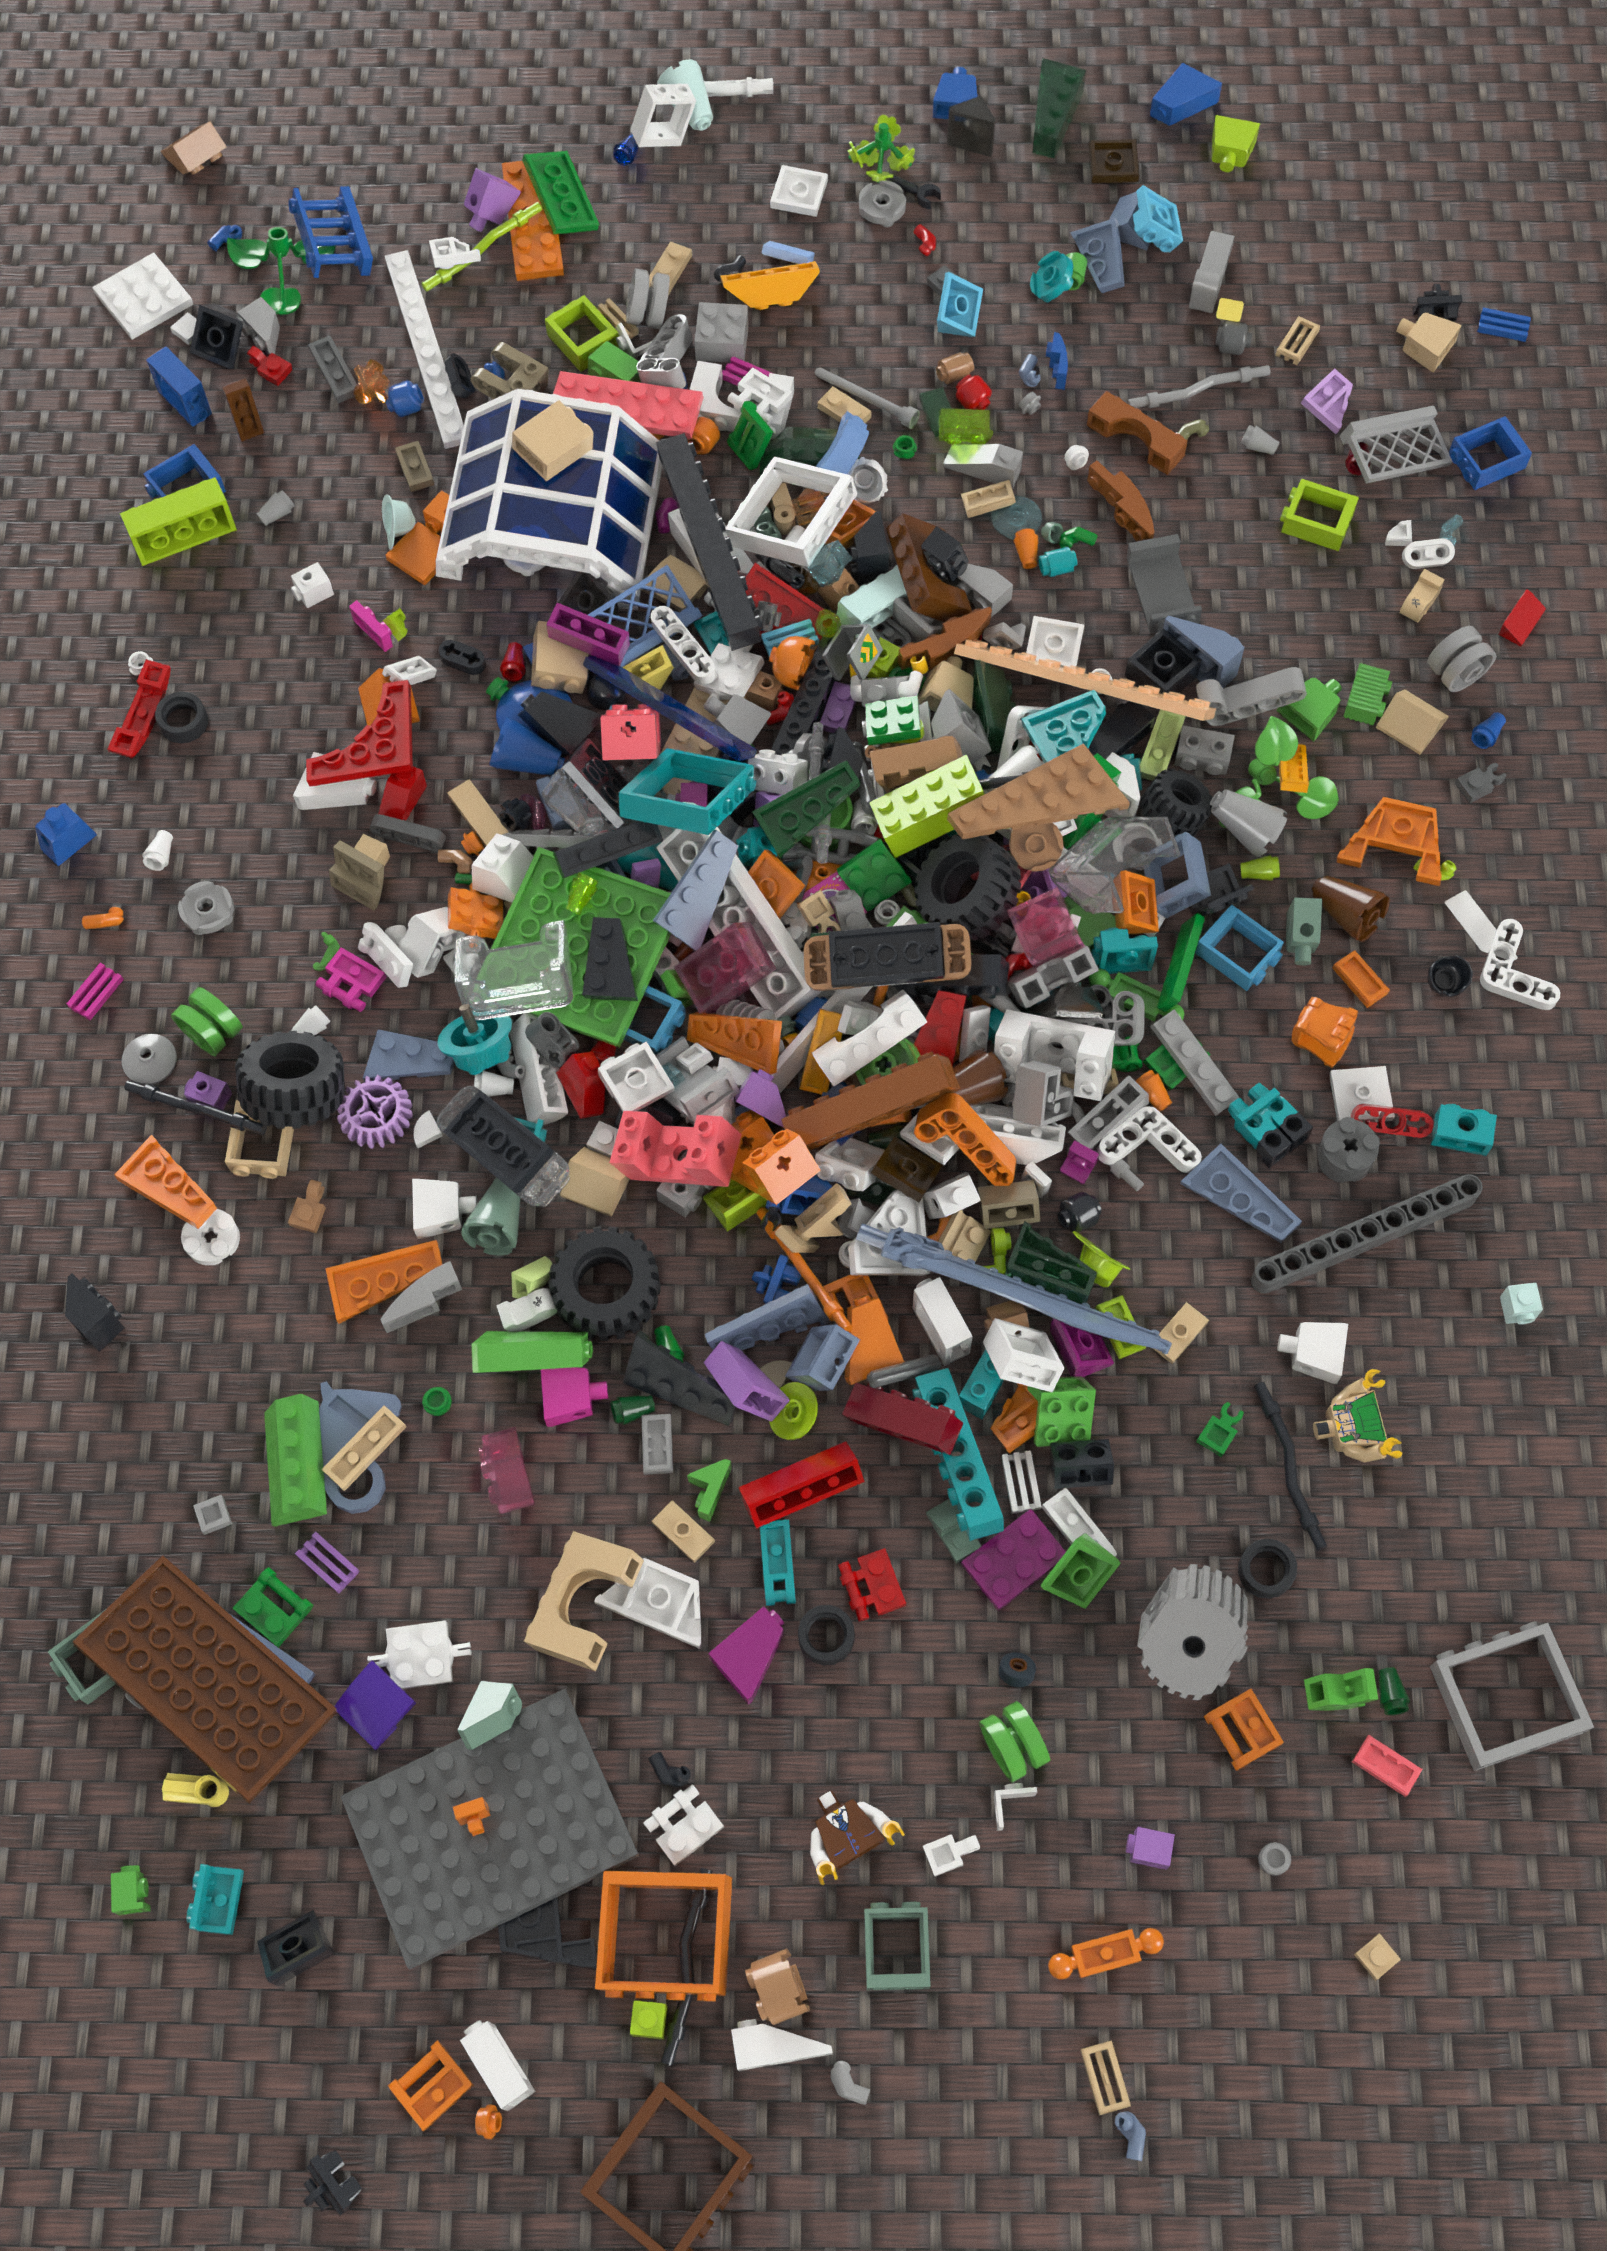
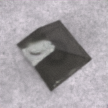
M1081 982L1065 983V987L1054 988L1049 993L1050 996L1043 999L1030 1013L1053 1019H1105V1012L1093 989L1081 987Z

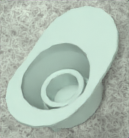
M385 495L382 501V518L387 533L388 546L392 550L394 538L410 532L415 526V518L406 502L392 500L389 495Z

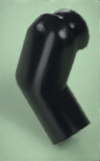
M738 255L733 263L718 266L714 271V278L721 282L722 275L741 273L746 264V259Z
M662 1752L655 1753L648 1758L662 1784L682 1787L688 1783L691 1772L686 1766H681V1768L669 1766Z

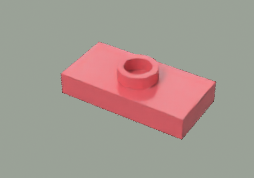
M1370 1735L1365 1738L1352 1760V1763L1405 1797L1408 1796L1423 1770Z

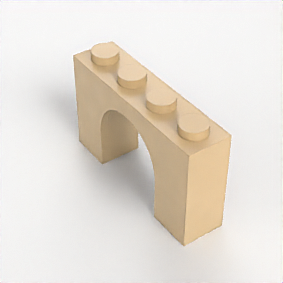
M573 1531L570 1540L564 1546L561 1560L552 1573L548 1589L540 1599L539 1609L534 1620L527 1628L524 1642L538 1652L596 1671L608 1643L595 1633L571 1625L568 1617L571 1598L580 1586L594 1579H606L632 1588L644 1560L631 1549Z

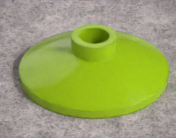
M792 1382L780 1388L790 1401L773 1421H769L773 1432L786 1440H796L807 1434L812 1428L818 1412L817 1398L813 1390L803 1383Z

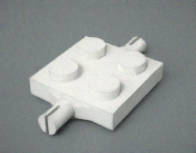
M718 643L710 656L715 664V679L709 684L694 682L697 690L710 695L703 705L704 708L713 696L718 700H730L734 694L741 697L745 696L765 663L762 656L749 653L754 644L731 651L729 646Z
M447 1621L386 1629L387 1648L385 1654L368 1656V1662L379 1661L375 1662L379 1667L387 1666L390 1677L402 1689L453 1682L452 1664L454 1657L471 1655L472 1653L469 1649L471 1644L468 1642L452 1645L448 1635Z

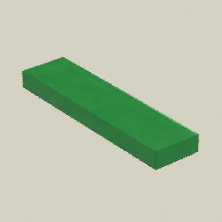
M1198 913L1181 925L1156 1007L1163 1012L1168 1011L1181 1001L1205 921V917Z

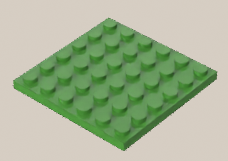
M538 847L471 991L475 995L524 1013H530L536 1017L544 1012H551L557 1016L565 1028L620 1048L671 935L653 921L671 893L598 867L562 878L553 852ZM593 917L620 918L622 921L638 1001L586 999L582 995Z

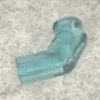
M1454 515L1442 526L1439 539H1447L1455 546L1454 543L1457 542V539L1451 535L1463 524L1462 517Z

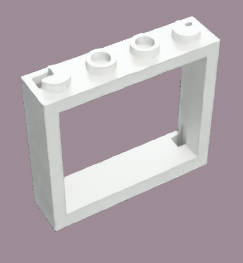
M774 457L725 528L732 547L809 567L857 495L853 477ZM782 482L830 493L797 543L750 531Z

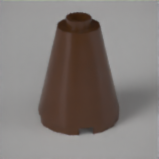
M1328 875L1318 878L1312 886L1313 898L1322 899V908L1353 939L1360 942L1367 940L1377 930L1376 921L1379 917L1384 919L1390 905V898L1383 892Z
M985 1048L975 1050L953 1068L960 1086V1090L953 1093L959 1094L970 1106L997 1102L1005 1098L1008 1092V1086L1004 1088L1003 1080L1007 1078L1001 1061L993 1052L986 1053L984 1051Z

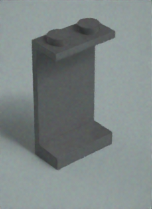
M1178 534L1128 544L1126 559L1149 633L1160 632L1164 627L1165 618L1168 616L1197 624L1200 622L1202 608L1201 605H1194L1178 555L1181 543Z

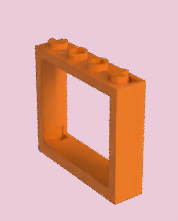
M603 1871L595 1989L604 1991L606 1998H624V1992L636 1993V1999H654L655 1993L666 1994V2000L684 2001L685 1994L697 1995V2001L716 2002V1996H726L732 1877L726 1874ZM620 1887L718 1890L713 1984L613 1981Z

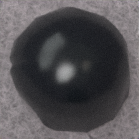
M605 669L591 677L586 695L589 703L597 709L609 710L611 705L623 702L627 690L617 671Z
M1461 956L1441 957L1428 969L1427 981L1431 990L1442 997H1455L1463 993L1471 984L1473 971L1469 962Z

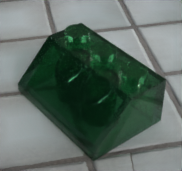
M975 660L973 696L977 715H979L992 750L986 755L1001 753L1007 719L1010 711L1016 706L1015 702L1010 700V696H1012L1011 681L1006 680L1004 670L984 661ZM1016 739L1013 743V751L1016 750L1018 746V739Z

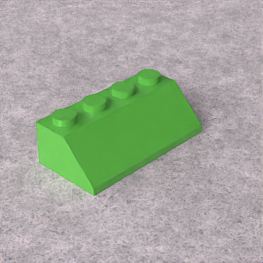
M303 1394L275 1400L264 1413L271 1522L274 1527L327 1514L324 1472L322 1471L323 1455L319 1401Z

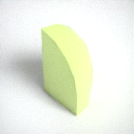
M544 1256L511 1272L512 1297L519 1299L544 1287L550 1279L551 1260Z

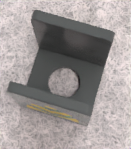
M870 624L841 625L822 657L835 680L842 678L850 663L859 680H864L883 649Z

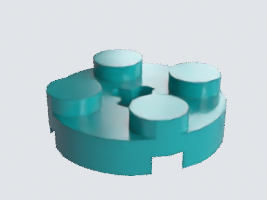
M1058 251L1050 252L1039 261L1037 265L1040 268L1037 274L1033 272L1030 280L1032 293L1048 303L1057 298L1063 291H1068L1072 287V259Z

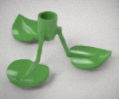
M1270 716L1265 729L1256 742V759L1248 767L1249 774L1254 778L1251 782L1255 786L1256 793L1251 787H1243L1235 793L1261 801L1258 799L1261 796L1259 784L1269 785L1274 781L1280 783V777L1277 776L1276 769L1273 766H1278L1280 761L1292 759L1298 748L1297 736L1287 723ZM1323 776L1315 777L1309 781L1307 793L1294 792L1302 796L1296 804L1297 811L1308 819H1318L1328 815L1334 810L1339 801L1334 782ZM1219 821V825H1220L1221 827H1223V828H1226V827Z

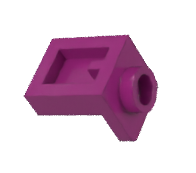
M1074 1140L1069 1149L1068 1156L1060 1168V1172L1080 1184H1085L1098 1161L1099 1153Z

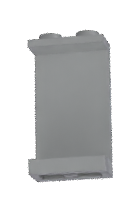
M682 1036L655 1056L675 1087V1091L664 1096L663 1099L695 1123L697 1115L711 1114L740 1093V1090L730 1071L725 1067L716 1072L706 1064L691 1075L679 1066L675 1059L676 1056L689 1048L686 1039Z

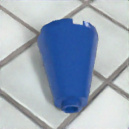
M507 717L499 733L498 742H496L493 749L490 766L498 769L552 776L555 772H561L565 762V758L561 757L562 751L513 718Z

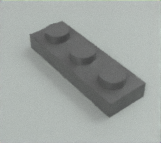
M331 336L308 344L314 360L338 403L360 395L359 387Z

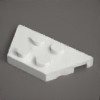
M643 1558L644 1562L632 1588L615 1582L611 1588L602 1595H598L594 1601L596 1605L700 1649L702 1646L699 1581L651 1560Z

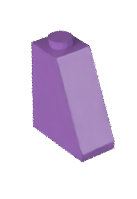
M721 1341L703 1362L737 1408L773 1421L790 1401L739 1348Z

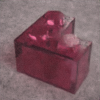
M516 1427L481 1436L483 1447L478 1448L481 1460L480 1465L484 1480L490 1478L492 1484L491 1487H487L491 1504L497 1503L500 1514L535 1505Z

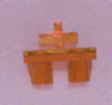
M370 359L365 367L360 365L355 367L354 372L359 384L354 388V396L360 403H369L376 396L384 404L388 399L384 390L390 381L382 374L384 371L383 365L373 359Z

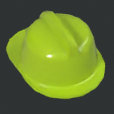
M1073 1231L1074 1235L1084 1243L1079 1265L1083 1275L1090 1281L1102 1287H1108L1123 1268L1131 1269L1112 1259L1090 1240Z

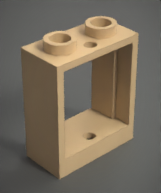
M236 1100L234 1113L238 1112L248 1116L241 1108L240 1102ZM292 1127L282 1129L277 1162L240 1159L245 1130L239 1131L231 1128L225 1163L230 1172L242 1177L249 1176V1174H260L262 1177L270 1179L277 1176H286L294 1129Z

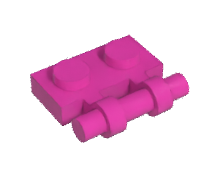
M340 948L325 967L327 973L332 976L328 981L322 977L318 978L315 986L323 990V994L329 998L335 997L342 1001V1005L348 1009L354 1008L362 1012L366 1003L359 999L360 995L363 993L371 998L386 979V974L347 950ZM342 982L351 986L348 992L339 988Z

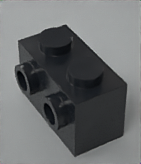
M936 526L923 542L921 548L929 565L933 567L932 571L942 579L947 577L954 581L957 576H961L966 571L969 561L961 543Z

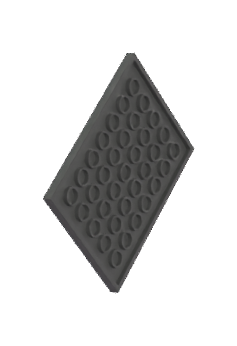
M566 1689L521 1709L520 1714L516 1716L510 1729L473 1750L467 1749L461 1738L341 1796L409 1970L603 1875V1871H611L639 1857ZM483 1797L488 1804L491 1816L481 1819L485 1833L472 1836L468 1825L461 1826L456 1820L453 1807Z

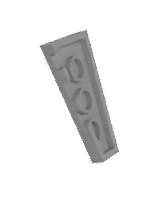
M611 828L609 831L600 834L599 829H587L574 833L573 829L551 831L550 835L549 829L515 830L502 835L521 841L527 849L530 846H536V850L538 847L546 850H551L552 847H559V850L616 830V828Z

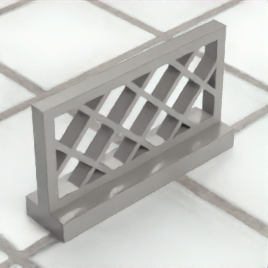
M1434 406L1350 422L1340 435L1343 445L1349 444L1366 483L1446 467L1453 462L1434 421L1438 414ZM1421 429H1429L1432 436L1431 440L1419 434ZM1401 433H1405L1413 438L1410 444L1399 438ZM1383 437L1392 442L1390 448L1378 443L1379 438ZM1416 440L1428 447L1425 453L1414 447ZM1358 442H1364L1371 446L1369 453L1360 449ZM1395 445L1407 451L1405 457L1393 451ZM1374 449L1386 455L1384 462L1372 455ZM1431 449L1438 452L1442 459L1437 460L1429 455ZM1410 454L1422 459L1421 464L1417 465L1408 460ZM1392 458L1401 463V467L1395 469L1387 463ZM1370 462L1381 468L1379 473L1371 474L1368 463Z

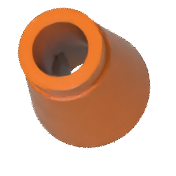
M1033 529L1019 530L1015 533L1013 542L1022 567L1024 569L1035 568L1038 565V535L1035 534Z
M1153 1070L1146 1072L1136 1080L1149 1094V1103L1159 1112L1173 1103L1159 1074H1155Z

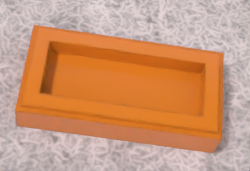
M1355 950L1333 965L1332 969L1367 1008L1386 996L1390 991Z

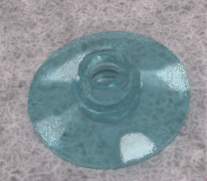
M1015 496L1016 503L992 511L993 526L1001 535L1014 539L1015 533L1019 530L1033 529L1036 532L1039 529L1042 520L1041 510L1029 498Z

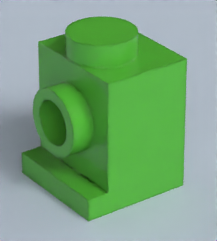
M139 1865L121 1867V1872L111 1873V1908L113 1913L126 1915L151 1911V1905L144 1902V1897H147L149 1892L148 1880L140 1872Z

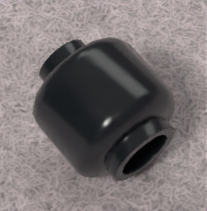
M1079 1192L1061 1201L1059 1206L1060 1212L1057 1214L1058 1220L1062 1227H1067L1071 1232L1076 1231L1079 1233L1098 1223L1099 1216L1101 1215V1206L1093 1195Z

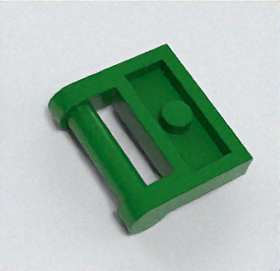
M745 401L740 409L741 415L735 429L727 438V444L749 470H753L758 467L771 439L773 430L757 413V406L751 401Z
M268 1567L260 1574L258 1580L237 1602L233 1609L279 1648L309 1614L313 1604L307 1599L303 1600L276 1577L275 1571ZM268 1586L295 1609L290 1617L263 1594V1591Z

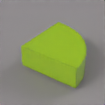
M400 608L383 620L397 641H400L407 634V628H405L404 624L406 617Z

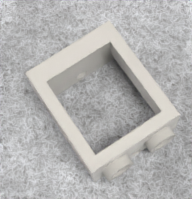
M688 84L645 85L631 127V132L638 147L681 146L696 103V99ZM676 104L670 122H650L656 105Z
M941 1278L923 1280L914 1289L912 1308L943 1365L946 1366L970 1354L973 1336Z
M994 1318L983 1344L999 1377L1004 1380L1053 1392L1064 1370V1366L1046 1332Z
M479 2020L464 2031L466 2036L460 2042L501 2109L509 2111L535 2092L494 2024L488 2021L482 2023Z

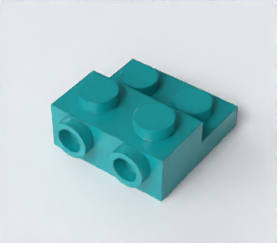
M1108 928L1105 931H1100L1098 937H1094V949H1091V954L1097 967L1105 969L1109 974L1151 971L1158 948L1157 937L1139 935L1129 939L1128 929Z

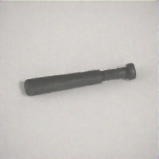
M852 742L863 760L862 744L859 742ZM863 760L858 792L863 811L867 814H873L869 802L877 798L867 765Z

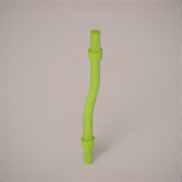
M539 202L534 203L525 210L520 209L512 214L511 219L490 231L472 250L478 249L481 255L496 239L513 228L521 227L528 223L529 218L542 211ZM473 262L457 264L449 269L440 268L434 276L421 283L422 287L427 292L440 283L445 284L452 279L454 274Z

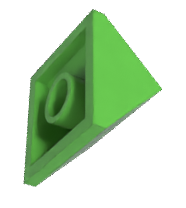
M1084 1533L1072 1543L1040 1586L1042 1589L1086 1609L1121 1563L1088 1534Z

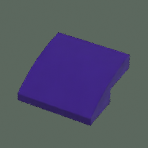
M371 1661L350 1684L334 1707L377 1750L396 1730V1724L409 1712L416 1702L374 1661Z

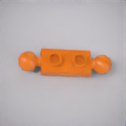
M1154 1928L1143 1930L1139 1938L1136 1939L1132 1929L1072 1945L1073 1956L1069 1957L1063 1953L1053 1955L1049 1960L1048 1969L1054 1978L1060 1980L1068 1978L1074 1969L1078 1970L1080 1978L1088 1977L1141 1962L1139 1951L1143 1950L1147 1954L1158 1953L1163 1948L1164 1938Z

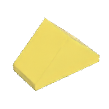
M661 645L620 668L618 672L629 693L660 691L674 667L664 646Z

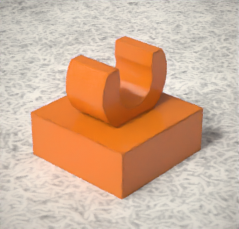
M483 1797L453 1807L456 1820L461 1826L467 1824L472 1836L485 1833L481 1819L491 1815L488 1804Z

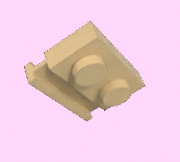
M960 1210L952 1214L938 1242L942 1243L944 1250L951 1251L952 1255L964 1260L972 1259L976 1262L991 1231L984 1229L982 1224L971 1216L965 1215Z

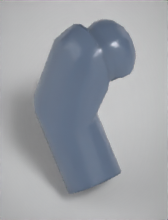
M1033 354L1027 355L1019 369V375L1028 387H1035L1041 379L1040 374L1036 375L1037 371H1033L1038 362L1037 357Z
M1128 2111L1120 2112L1115 2118V2125L1128 2140L1126 2158L1142 2161L1146 2130L1134 2114Z

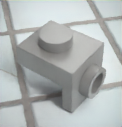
M841 890L835 896L829 898L830 904L834 907L841 931L868 927L861 897L855 890Z

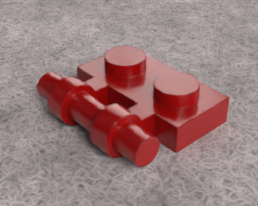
M885 1548L857 1558L861 1570L852 1571L849 1561L838 1565L842 1575L839 1579L842 1586L847 1589L851 1600L849 1606L851 1611L856 1613L859 1622L870 1618L867 1607L874 1605L877 1615L880 1616L906 1606V1601ZM865 1580L870 1595L862 1596L857 1583Z

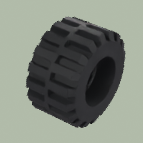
M1165 769L1158 773L1141 797L1140 808L1143 810V816L1148 819L1147 822L1155 827V830L1159 833L1161 832L1169 838H1174L1176 835L1187 832L1194 837L1212 814L1210 802L1213 797L1209 794L1208 788L1192 774H1187L1183 770Z

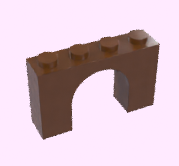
M902 513L886 527V531L912 611L942 622H946L952 617L959 618L969 614L972 610L965 590L942 582L932 573L925 562L927 559L921 545L936 526Z

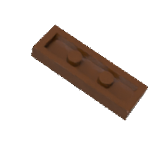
M246 378L222 387L241 442L263 434L262 423Z

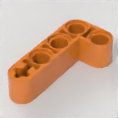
M944 1094L919 1110L914 1128V1134L917 1139L925 1143H931L947 1134L994 1186H1009L1012 1184L1016 1169L1015 1156L959 1094Z

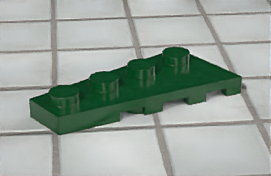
M846 760L752 811L780 859L860 787V781Z

